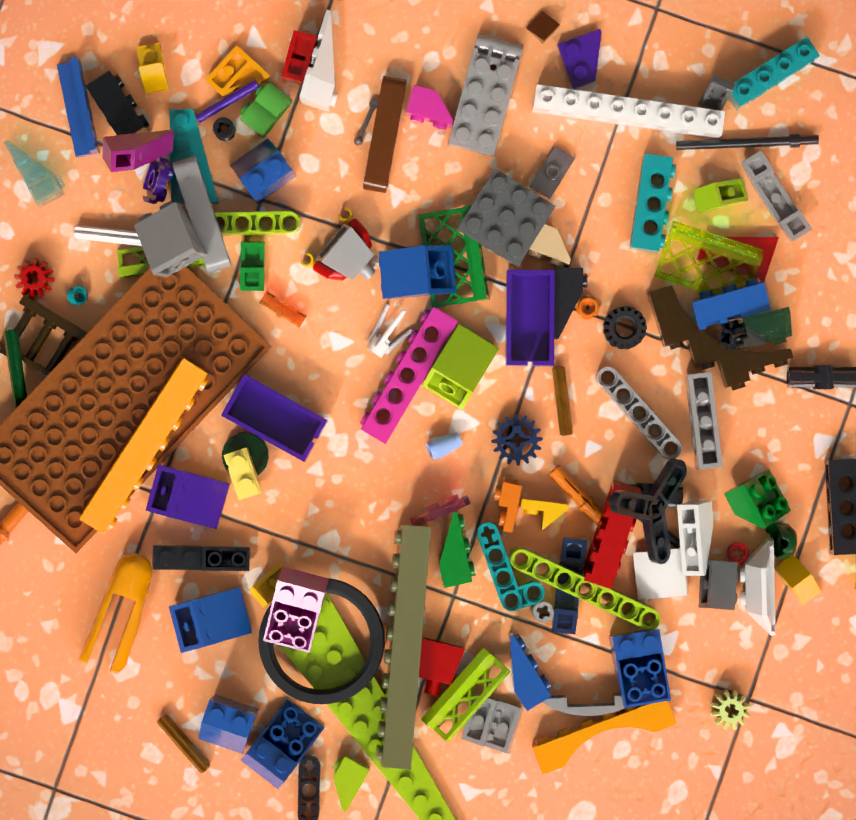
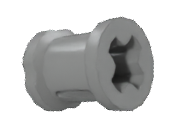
M541 600L533 605L532 615L538 622L545 623L553 618L554 610L548 601ZM546 605V610L549 614L543 615L541 618L537 608H543Z

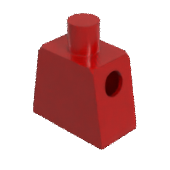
M422 637L419 677L427 679L424 693L438 695L440 683L451 684L464 654L465 647Z

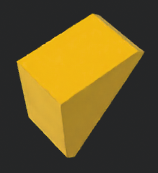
M794 555L784 559L774 567V570L802 606L821 592L811 573Z

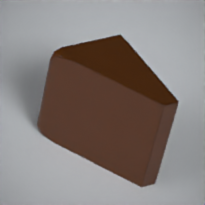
M542 11L526 29L544 44L560 27V24Z

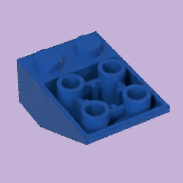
M241 587L169 606L181 653L253 633Z
M655 628L654 630H641L609 636L613 664L624 708L670 701L671 695L660 629Z
M511 631L509 632L512 686L526 711H529L551 697L549 690L552 687L544 674L539 676L536 670L539 669V666L532 654L527 656L524 652V649L527 647L519 633L514 636Z
M287 699L240 761L275 788L279 789L324 730V727Z

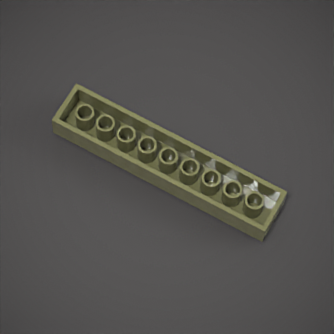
M401 525L399 530H395L394 544L398 545V550L392 557V568H396L395 577H392L390 581V592H394L393 602L389 601L388 616H392L391 625L386 627V639L390 640L389 649L384 651V663L388 664L387 673L382 675V687L386 688L385 697L380 698V711L383 713V721L378 722L377 735L381 737V745H376L375 759L379 761L381 767L411 770L431 527Z

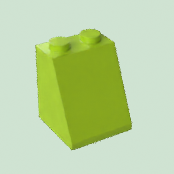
M458 324L422 386L462 410L499 348L492 341L476 335L472 329Z

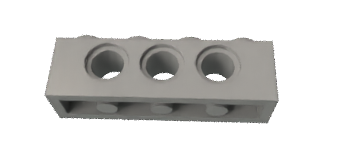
M712 372L685 375L695 467L698 470L723 467Z

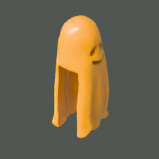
M138 553L127 554L115 566L98 613L80 654L79 661L81 663L88 664L112 595L115 593L135 600L111 664L110 673L118 674L127 665L128 656L130 655L141 622L146 596L149 594V585L152 577L151 563L145 556Z

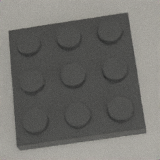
M494 169L457 230L518 267L556 206L499 170Z

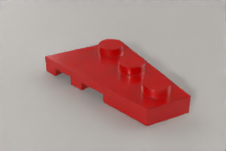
M704 237L696 260L751 279L759 278L760 281H763L766 278L779 237Z

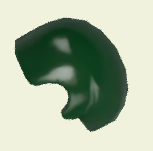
M774 522L765 528V532L769 533L770 538L774 540V556L777 559L791 557L797 548L796 531L789 524Z

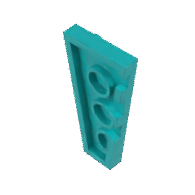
M169 109L170 130L173 129L174 131L170 165L173 166L172 163L196 156L211 203L219 204L194 110ZM174 171L171 178V201L183 205L185 202Z

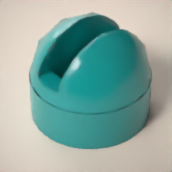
M73 286L67 290L66 298L73 305H82L87 300V291L82 286ZM74 294H79V298H75Z

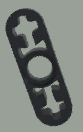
M313 755L304 756L299 763V820H306V816L302 815V812L306 811L307 803L302 804V800L306 802L316 800V804L311 803V812L315 813L311 820H318L320 814V761ZM308 760H311L312 764L316 765V768L312 769L311 778L316 776L317 780H302V776L307 777V768H303V765L307 764ZM305 784L315 786L316 793L313 796L307 797L303 794L302 788Z

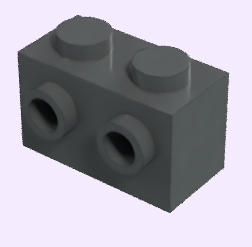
M708 560L706 575L700 576L698 608L735 610L738 598L736 593V582L739 577L738 562Z

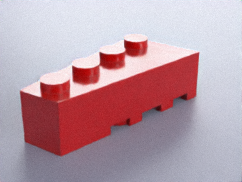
M613 480L583 566L584 581L612 589L615 576L619 573L622 554H625L629 540H627L629 532H633L636 523L634 517L613 513L609 507V498L615 490H625L641 494L639 487Z

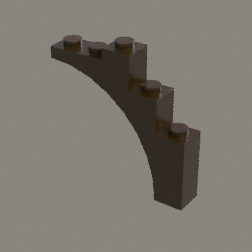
M672 285L647 293L663 347L669 346L670 350L683 347V341H686L694 368L700 366L701 370L715 367L714 362L717 361L725 388L731 387L732 391L746 387L745 382L751 381L748 371H751L752 375L766 371L765 366L774 364V367L777 368L787 365V359L794 358L791 349L775 352H751L736 348L728 350L727 346L720 344L719 341L704 331L699 330V327L689 318L679 303Z

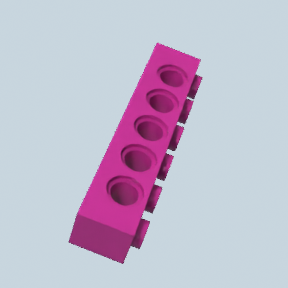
M435 307L431 311H425L420 320L423 323L419 332L417 330L413 331L408 340L411 343L408 351L402 350L396 360L399 366L395 372H389L384 380V383L387 384L383 393L378 391L372 401V404L375 405L371 413L366 411L360 421V424L363 425L362 431L384 444L389 440L458 323L457 320ZM430 327L437 329L439 333L437 339L432 341L425 337V331ZM416 348H423L426 351L427 355L424 360L417 361L413 358L412 354ZM410 368L414 371V378L411 381L402 380L400 374L403 369ZM393 388H398L402 392V398L398 402H393L389 399L388 394ZM384 408L390 412V418L387 422L378 421L376 414L380 409Z

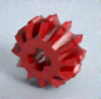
M37 258L33 259L32 265L29 260H24L26 268L18 266L17 269L22 273L21 275H14L15 279L21 280L15 285L16 288H23L21 294L25 296L30 292V298L32 299L36 298L37 292L40 297H44V288L48 291L52 290V287L47 285L48 282H55V278L48 277L54 270L52 268L46 269L48 263L45 261L39 265V259ZM37 272V278L39 279V281L37 283L33 282L32 285V279L30 278V276L32 274L36 275Z

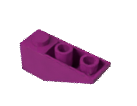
M172 129L103 137L102 158L110 172L135 170L173 152L174 131Z

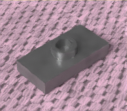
M713 75L698 105L706 109L722 111L733 92L735 84Z
M554 147L530 188L550 199L575 158Z

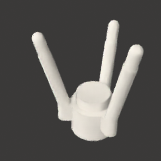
M389 303L385 304L372 334L367 339L369 344L366 347L380 358L384 354L389 355L397 345L413 333V329L410 328L389 345L391 341L387 338L406 313V310L402 309L383 335L378 334L390 307Z

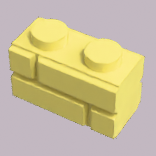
M248 448L224 455L226 464L229 466L228 470L238 500L263 493Z

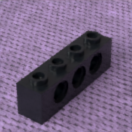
M856 459L824 460L830 555L856 554ZM843 476H846L850 481L849 487L845 490L839 486V480ZM844 500H848L851 504V509L848 513H843L840 508ZM845 524L852 526V533L848 537L842 534V527Z

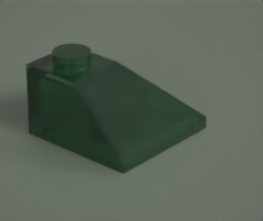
M789 307L738 320V324L746 326L747 332L765 343L772 341L773 346L786 343V338L792 336Z

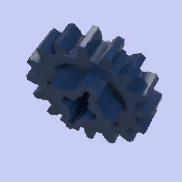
M515 414L512 421L505 417V424L497 423L500 430H493L492 432L497 435V439L491 440V443H497L498 446L493 451L501 452L500 460L507 457V464L509 465L512 460H515L517 466H520V460H524L528 464L529 456L537 457L534 450H541V447L537 445L538 441L543 440L542 437H537V433L541 429L533 428L534 420L527 423V416L519 420L518 415ZM512 425V432L508 436L501 437L503 431ZM521 425L527 427L532 435H525L521 431ZM515 433H518L519 437L523 439H528V441L519 443V447H515V443L506 442L505 440L513 438ZM526 444H532L530 450L522 455L523 447ZM502 445H508L512 448L513 456L508 454Z

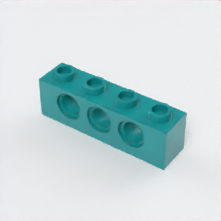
M808 36L733 83L735 87L729 97V101L736 111L820 57Z
M646 153L643 155L629 246L630 250L658 253L660 248H664L666 234H662L663 225H667L669 219V211H665L666 202H671L673 188L669 187L670 178H674L676 164H672L673 157ZM659 175L663 180L662 186H654L651 183V176ZM648 199H657L659 209L651 210L647 205ZM645 222H653L656 226V231L651 234L647 233L644 230Z

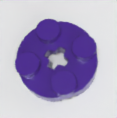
M163 157L156 159L157 162L155 164L150 163L143 183V189L147 190V196L143 195L144 202L156 204L157 202L163 203L167 195L165 187L167 180L172 178L174 168L169 165L168 159Z

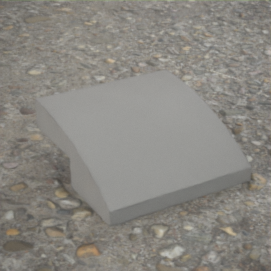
M488 697L466 722L461 739L509 754L523 708Z

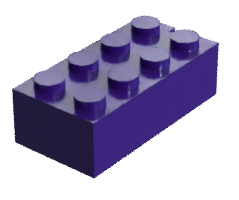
M555 270L506 271L505 366L527 367L528 362H531V367L554 366Z
M246 374L241 378L221 414L222 417L303 462L307 461L316 445L312 440L314 438L319 439L328 423V420Z

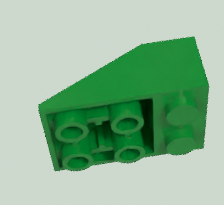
M457 510L452 513L439 560L444 588L472 582V576H476L473 561H468L466 553L471 552L468 537L463 538L461 530L466 529L463 514L458 515Z

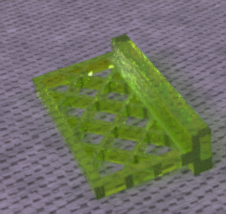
M673 220L654 276L701 292L712 289L713 293L722 291L723 286L738 283L743 286L745 285L744 280L755 278L758 267L763 259V250ZM672 239L682 242L685 250L673 254L670 249ZM698 248L705 250L708 257L696 262L691 251ZM688 253L693 264L681 269L676 258ZM719 256H725L728 258L730 265L718 269L714 259ZM673 261L678 270L671 274L661 272L663 264ZM710 261L715 271L703 276L698 266ZM743 263L752 265L751 272L741 277L736 266ZM695 268L700 278L695 281L686 280L683 273ZM733 268L738 279L726 284L721 273ZM718 275L722 286L716 289L710 288L706 280Z

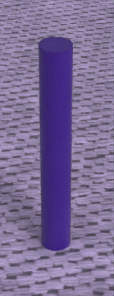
M254 79L196 114V119L199 123L205 121L260 88L258 82Z

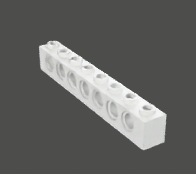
M537 84L535 89L532 112L716 139L722 136L725 111Z

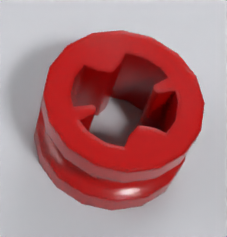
M740 542L732 543L727 549L728 559L731 562H738V564L744 563L749 557L748 547ZM737 546L740 550H744V555H740L742 558L737 560L736 556H732V550L735 551L734 547Z

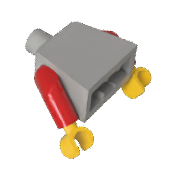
M345 208L346 212L350 215L344 219L338 214L339 220L343 223L342 227L316 257L310 253H305L311 257V262L305 264L301 261V265L306 268L313 267V271L326 279L343 281L349 278L353 280L359 274L365 280H369L375 273V269L368 264L373 257V253L370 251L372 243L369 232L356 218L353 219L352 211L349 208Z

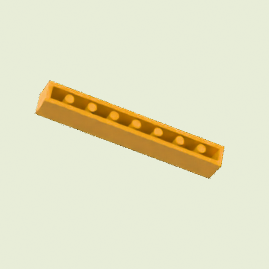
M181 358L79 515L81 521L102 534L107 529L109 531L113 529L118 520L115 517L120 509L122 511L126 509L131 500L128 497L133 489L135 491L139 489L144 480L141 477L146 469L148 471L152 469L157 460L154 458L155 454L159 449L161 451L165 449L170 440L167 438L171 430H177L183 420L180 418L184 410L189 411L196 400L193 398L197 390L202 391L209 380L206 378L207 371L187 358Z

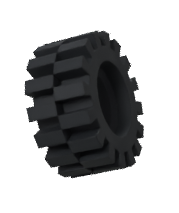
M628 306L618 307L607 315L603 323V334H605V339L613 347L615 346L617 349H630L641 343L645 337L647 330L646 320L636 308ZM620 319H629L633 323L634 331L630 336L622 337L616 332V324Z

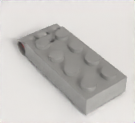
M478 33L448 146L494 158L524 45ZM495 66L496 70L493 71L490 67Z

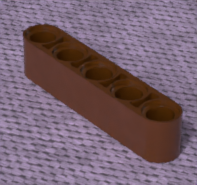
M383 76L365 171L364 190L381 193L387 192L407 80Z

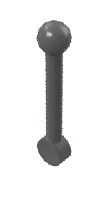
M375 99L369 102L370 109L358 136L354 138L355 145L359 146L363 143L362 137L373 111L378 106V101Z

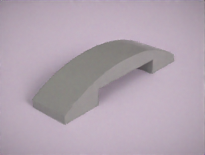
M762 150L741 162L757 194L791 242L812 230L802 212L796 208L773 172V167Z
M613 693V703L567 705L566 695L551 696L543 701V704L557 711L579 716L604 715L624 709L621 693Z

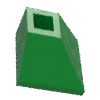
M770 469L724 493L736 516L761 528L768 527L791 511Z

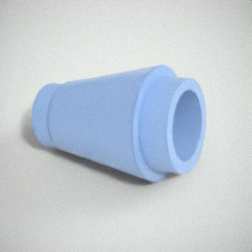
M458 432L432 437L425 444L431 459L438 458L440 460L461 446L462 440Z

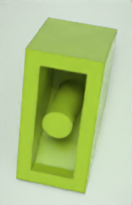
M743 178L714 182L693 190L694 201L699 213L749 201Z
M345 754L343 759L338 757L332 767L335 771L333 779L341 809L345 812L348 810L370 771L369 766L348 754Z

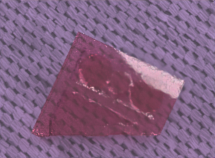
M458 494L444 499L446 503L439 506L438 502L425 507L426 512L409 518L411 524L418 526L471 504L469 497L466 495L459 498Z

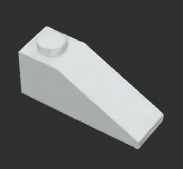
M688 501L677 505L682 575L705 576L713 531L712 501Z

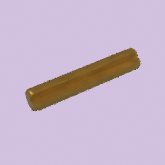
M556 366L552 368L559 431L561 436L572 435L573 430L566 371L564 366Z
M164 714L157 720L160 728L201 774L210 768L211 765L167 714Z

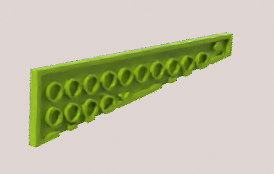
M325 593L310 653L279 645L314 689H331L349 682L361 671L366 662L328 593ZM375 676L356 695L341 702L327 704L420 820H456L414 745L411 770L381 767L379 761L375 759L376 745H381V737L377 735L378 722L383 721V713L380 711V698L385 697V693Z

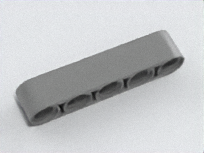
M196 156L172 163L191 223L208 254L203 257L208 273L232 266Z
M604 367L600 369L596 374V382L662 457L666 459L677 458L682 451V445L679 440L614 368ZM604 371L612 373L613 381L611 384H604L601 381V374ZM619 389L628 391L629 398L626 402H620L617 399ZM636 406L644 409L645 415L641 420L633 417L632 412ZM652 424H656L660 428V434L656 438L651 437L648 433V429ZM667 442H673L676 446V452L673 455H668L664 451V446Z

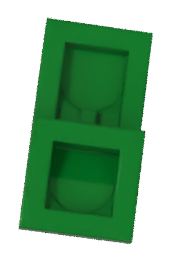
M241 241L240 291H264L265 241Z

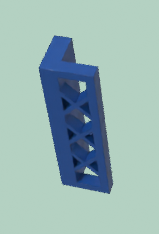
M77 56L71 57L70 62L57 64V70L75 156L79 158L98 154L100 151L85 86L82 64Z

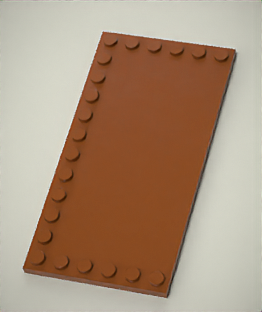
M149 267L1 423L0 486L77 554L97 532L96 529L81 521L79 515L181 358L185 357L207 371L206 378L209 380L202 391L197 390L193 398L196 400L190 410H184L180 418L183 420L177 430H171L167 438L170 440L163 451L159 449L155 454L154 458L157 460L150 471L146 469L141 477L144 479L142 484L157 469L158 464L164 462L234 388L243 375L247 374L269 351L271 346L187 267L168 277L153 275ZM134 489L131 491L128 497H130L135 492Z

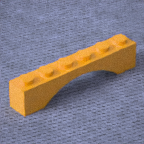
M664 701L624 708L625 710L618 713L604 714L602 719L593 721V718L579 723L580 727L571 730V727L557 731V736L549 738L546 735L536 739V744H533L532 748L542 774L544 775L565 767L570 757L583 743L601 732L615 728L632 727L655 733L676 725L677 723L669 702Z

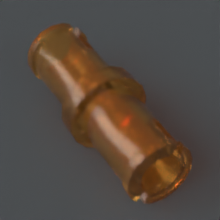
M268 290L259 302V304L275 312L278 318L283 317L298 328H300L307 317L306 314L290 306V302L287 300L285 302Z

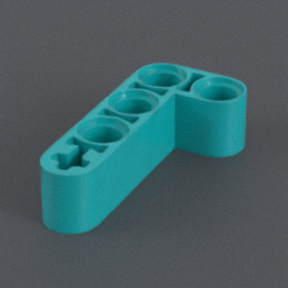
M491 522L480 524L477 528V536L503 608L507 611H516L540 602L545 594L543 586L536 581L517 585L496 525ZM485 526H488L489 529H494L491 537L493 542L498 539L499 544H492L485 548L484 544H489L487 537L481 536ZM495 548L502 552V558L497 562L489 559V552ZM501 571H506L510 574V579L506 584H500L497 581V574ZM529 587H539L540 594L537 598L532 599L527 596ZM515 594L518 598L516 605L507 606L504 602L506 595Z

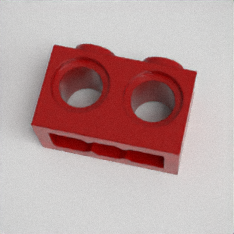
M293 31L281 75L283 81L303 86L307 69L312 66L313 50L318 44L317 36Z

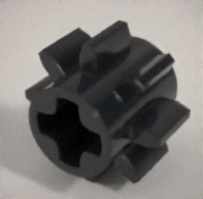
M737 319L721 324L723 329L717 333L719 334L720 344L727 346L728 350L745 346L743 340L748 338L745 325L738 324Z

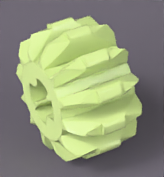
M726 689L723 690L724 698L716 694L715 697L719 702L710 703L712 707L717 708V710L711 711L710 715L718 716L714 721L716 725L723 722L722 728L727 730L731 723L732 729L736 730V722H739L742 726L746 724L741 718L742 716L750 717V714L744 710L749 709L751 706L749 703H743L746 699L745 695L738 697V691L733 690L730 697ZM729 704H732V707L736 709L734 713L730 712L731 715H728L725 711L726 706L730 707Z

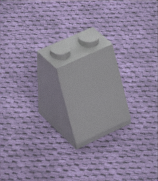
M172 201L159 207L160 211L153 215L152 213H147L139 218L140 222L134 225L153 275L168 277L208 255L182 204L173 203Z

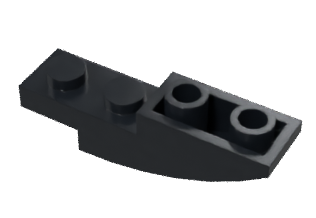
M153 545V570L249 571L250 547Z

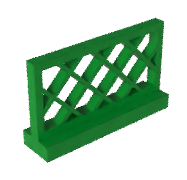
M472 205L418 215L423 245H430L436 239L444 246H450L456 236L459 235L465 240V247L461 253L453 249V253L458 256L454 261V267L460 259L466 261L469 266V270L464 277L455 271V275L461 279L456 286V292L466 282L472 287L473 297L463 298L457 293H452L446 301L437 302L436 295H431L432 308L490 300L482 245L466 235L463 236L458 230H455L446 223L451 215L461 213L463 221ZM441 216H446L444 220L439 218ZM436 218L441 222L434 234L426 229L425 219ZM444 225L455 232L447 244L437 237ZM427 233L431 236V238L429 239V241H428ZM465 252L467 253V259L463 256ZM469 274H470V280H471V282H469V281L467 280V277L469 276ZM454 295L459 298V299L451 300V299L454 297Z

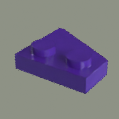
M601 29L557 44L573 90L596 81Z

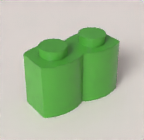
M270 82L266 86L262 84L254 94L256 99L251 104L249 102L246 103L240 111L242 115L240 118L241 122L263 139L292 104V99Z

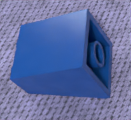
M269 138L230 165L257 204L296 177L289 164Z
M423 245L379 252L383 299L456 293L452 246Z
M214 694L209 699L201 722L199 739L244 755L259 709Z

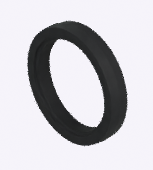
M329 578L326 593L341 596L355 605L364 616L370 633L368 658L361 671L349 682L331 689H313L295 682L283 671L277 661L273 643L263 641L272 603L263 616L259 630L260 657L271 680L289 696L311 704L337 703L360 692L377 673L385 648L383 624L373 603L354 586Z

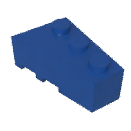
M753 278L746 280V285L736 287V284L723 286L720 292L713 293L712 289L700 292L699 297H696L692 302L699 330L706 329V326L724 324L729 320L770 311L772 304L766 281Z

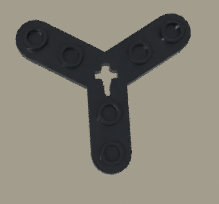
M668 460L647 495L625 490H615L609 498V507L613 513L642 519L649 560L653 563L665 564L671 554L665 509L686 476L687 467L683 460Z

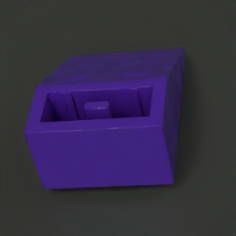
M158 464L145 511L217 529L230 484Z

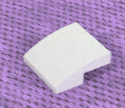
M680 548L671 549L668 561L662 565L651 562L647 551L633 553L638 600L689 595L687 576L682 575Z

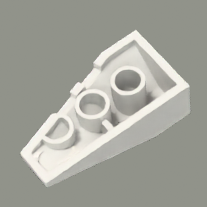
M326 10L318 35L319 45L314 48L311 64L313 66L307 69L300 93V100L303 105L329 112L330 107H335L338 93L335 92L332 12Z

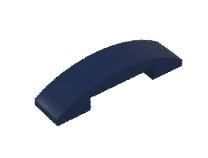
M563 537L559 564L582 574L587 540ZM568 573L559 574L557 578L558 583H566L569 578ZM556 588L552 632L575 635L579 598Z

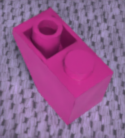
M414 85L406 116H410L411 121L423 124L424 121L431 122L433 127L446 130L447 127L452 128L453 119L438 92Z

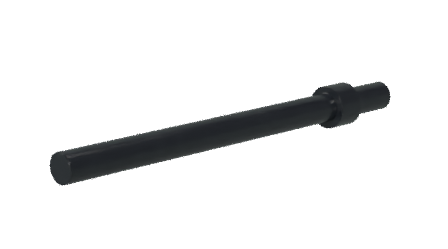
M797 133L782 137L676 141V150L770 146L800 148V145H818L819 136H800Z

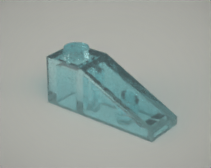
M9 140L4 142L37 206L41 208L65 195L63 188L66 185L59 174L55 175Z

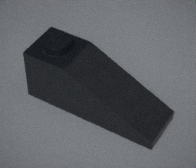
M555 267L553 269L555 270L554 340L559 339L583 292V288H587V273H583V268Z

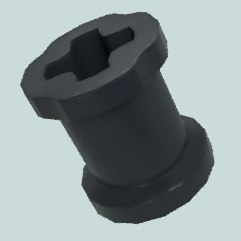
M221 117L213 124L214 134L219 140L227 142L234 138L236 128L230 119ZM225 125L229 127V133L225 135L223 132H220V126Z

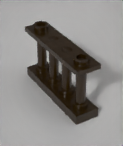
M23 295L19 303L25 306L23 308L24 313L15 326L18 330L19 338L31 318H35L37 314L44 318V326L27 354L21 353L22 361L48 375L62 360L72 342H76L77 338L81 340L88 332L28 296ZM58 326L65 331L63 334L65 337L45 368L35 362L34 359L52 329L55 330ZM0 341V353L7 356L5 343Z

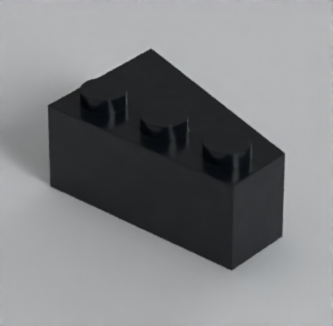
M109 70L85 85L116 135L149 132L147 129L150 126L149 122L143 114L139 116L134 109L138 105L131 94L125 95L122 90L125 84L118 74L113 76Z

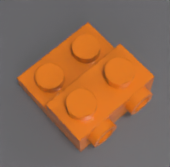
M503 477L501 486L496 485L494 500H498L497 505L506 507L505 511L501 510L498 524L502 526V531L513 533L522 486L517 485L518 480Z

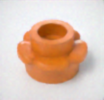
M584 296L579 299L576 311L583 319H592L593 316L599 313L598 301L595 298Z

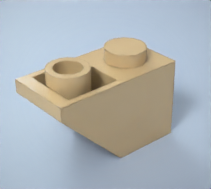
M544 224L528 250L527 255L536 259H541L543 256L550 259V264L563 268V265L568 266L571 259L558 229Z

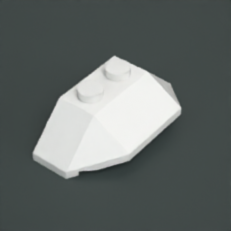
M767 538L744 562V568H740V582H745V591L740 592L741 606H745L746 612L773 636L776 635L773 538Z

